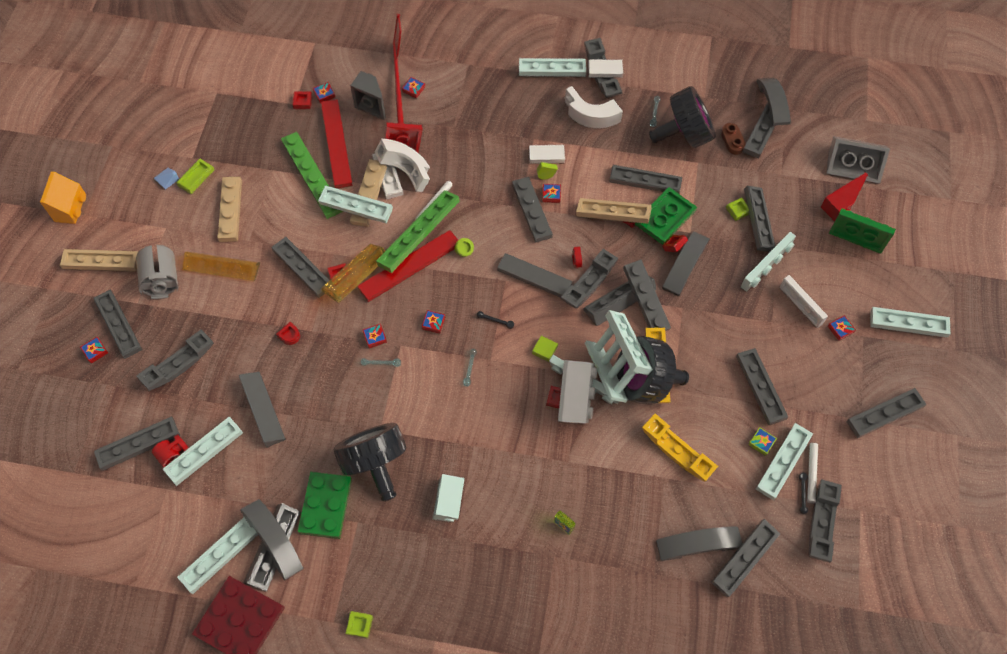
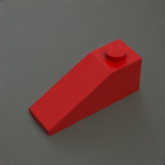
M866 172L825 197L821 208L833 221H835L841 208L851 210L868 176Z

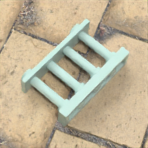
M609 310L605 315L609 328L597 343L586 340L585 345L593 363H595V367H597V372L610 400L626 403L628 399L623 390L636 373L649 375L653 369L625 314ZM614 334L616 341L605 352L603 347ZM621 347L623 354L612 367L610 360ZM628 362L630 368L619 381L617 374Z

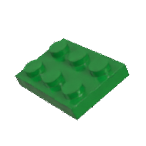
M668 187L651 204L652 210L649 223L635 222V225L663 245L696 212L697 206Z
M841 208L828 234L881 254L893 237L896 229Z
M310 472L298 527L299 534L340 539L352 481L351 476Z

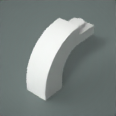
M572 86L566 89L565 102L569 106L568 115L577 123L591 128H607L621 122L623 111L614 99L601 105H592L583 101Z
M381 138L375 150L379 163L400 168L410 177L416 192H423L430 180L427 174L430 167L425 159L405 144Z

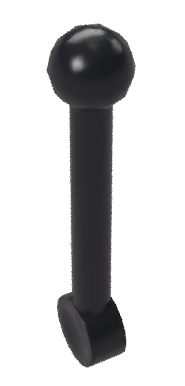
M478 311L476 314L478 318H485L507 325L509 329L514 328L513 321L500 320L485 315L482 311Z
M806 473L799 475V480L801 481V514L808 513L805 481L808 475Z

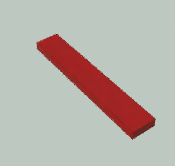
M338 99L323 101L321 106L334 186L336 189L350 187L353 184Z
M451 230L445 232L409 254L392 273L384 269L358 285L359 291L368 302L372 301L453 251L458 239Z

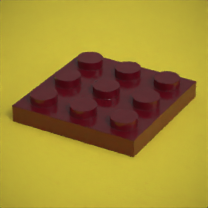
M229 576L192 635L225 654H257L285 607Z

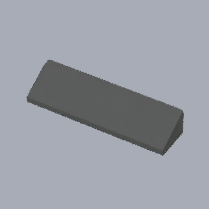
M649 276L654 289L656 290L654 278ZM629 281L583 309L593 323L598 326L607 321L605 315L609 310L620 313L636 303L637 300Z
M260 372L239 375L265 446L270 447L286 440Z
M281 503L277 505L273 516L289 539L300 511ZM262 541L246 575L244 584L267 591L276 567L273 564L274 559Z

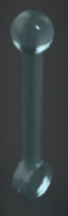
M659 96L654 97L653 117L650 120V126L652 127L657 124L656 114L658 102L661 100Z
M474 348L469 351L471 356L467 375L463 380L464 386L471 385L470 375L474 356L477 354V350Z
M363 358L360 363L363 366L367 364H390L399 367L401 360L397 358L394 361Z

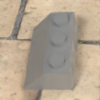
M833 136L828 153L827 174L855 179L866 172L868 176L865 181L880 183L890 148L885 145Z
M564 360L558 421L589 423V419L592 420L593 407H590L591 399L595 397V387H592L593 379L597 377V367H594L595 363Z

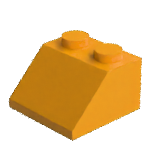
M51 172L40 203L54 222L76 224L78 217L81 215L82 204L86 200V193L79 183L56 172Z

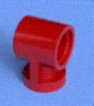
M178 434L173 437L175 441L172 443L169 440L161 441L151 451L163 468L180 456L179 452L182 450L185 452L189 449Z

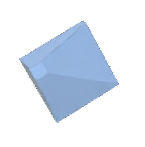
M167 168L154 177V179L166 190L177 182L179 177L174 170Z

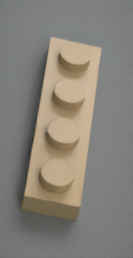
M369 159L358 195L377 200L388 165L380 164L379 160ZM352 214L350 219L352 225L369 227L371 221L369 218Z
M222 177L218 228L219 242L238 241L241 177Z
M580 198L576 214L578 217L648 224L652 208L651 205Z
M64 249L60 266L62 269L137 271L136 256L138 251Z

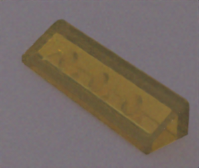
M369 244L327 282L321 290L334 301L341 302L378 267L376 260L385 252L384 248Z
M186 251L184 252L182 270L255 281L260 262Z

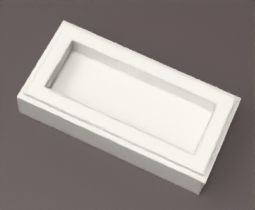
M589 60L588 62L589 77H623L622 60Z
M530 145V163H565L564 145Z

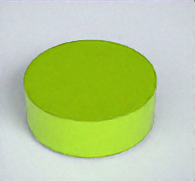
M462 238L455 244V252L461 257L471 255L474 250V244L468 238Z

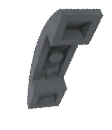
M601 38L584 41L588 61L607 60ZM594 77L599 89L606 98L622 94L617 78Z
M776 78L757 79L760 92H764L769 104V116L773 126L790 125L789 106L780 82Z
M692 232L675 261L662 289L680 296L710 238L697 232Z
M602 249L581 278L561 296V300L575 309L579 308L604 281L618 261V258Z
M201 329L185 340L187 345L156 367L152 364L136 377L148 390L158 388L175 379L194 365L211 348L214 342Z
M821 479L811 520L809 557L831 563L834 549L832 539L837 506L840 504L842 485Z
M260 499L240 509L249 526L255 529L274 559L273 564L284 581L303 570L300 559L284 530Z
M718 527L657 539L656 543L660 560L666 561L679 559L686 555L738 549L742 544L738 527Z

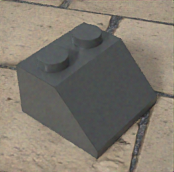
M360 71L350 85L354 107L385 120L383 96L376 77L370 73Z

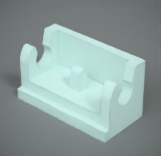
M445 474L441 475L438 483L433 520L447 522L458 520L464 478Z

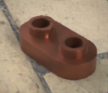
M734 123L725 124L722 128L721 136L727 150L731 154L739 155L743 152L746 145L741 131Z

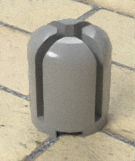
M152 245L142 248L136 256L139 292L141 295L142 292L151 295V299L168 298L169 293L174 292L176 289L178 291L179 288L175 255L170 248L164 245H157L159 272L155 273Z

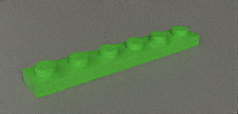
M295 132L281 138L284 147L326 219L342 213L343 211L319 203L318 200L325 185H329L299 134Z
M444 190L376 260L377 265L392 273L460 202L459 196Z

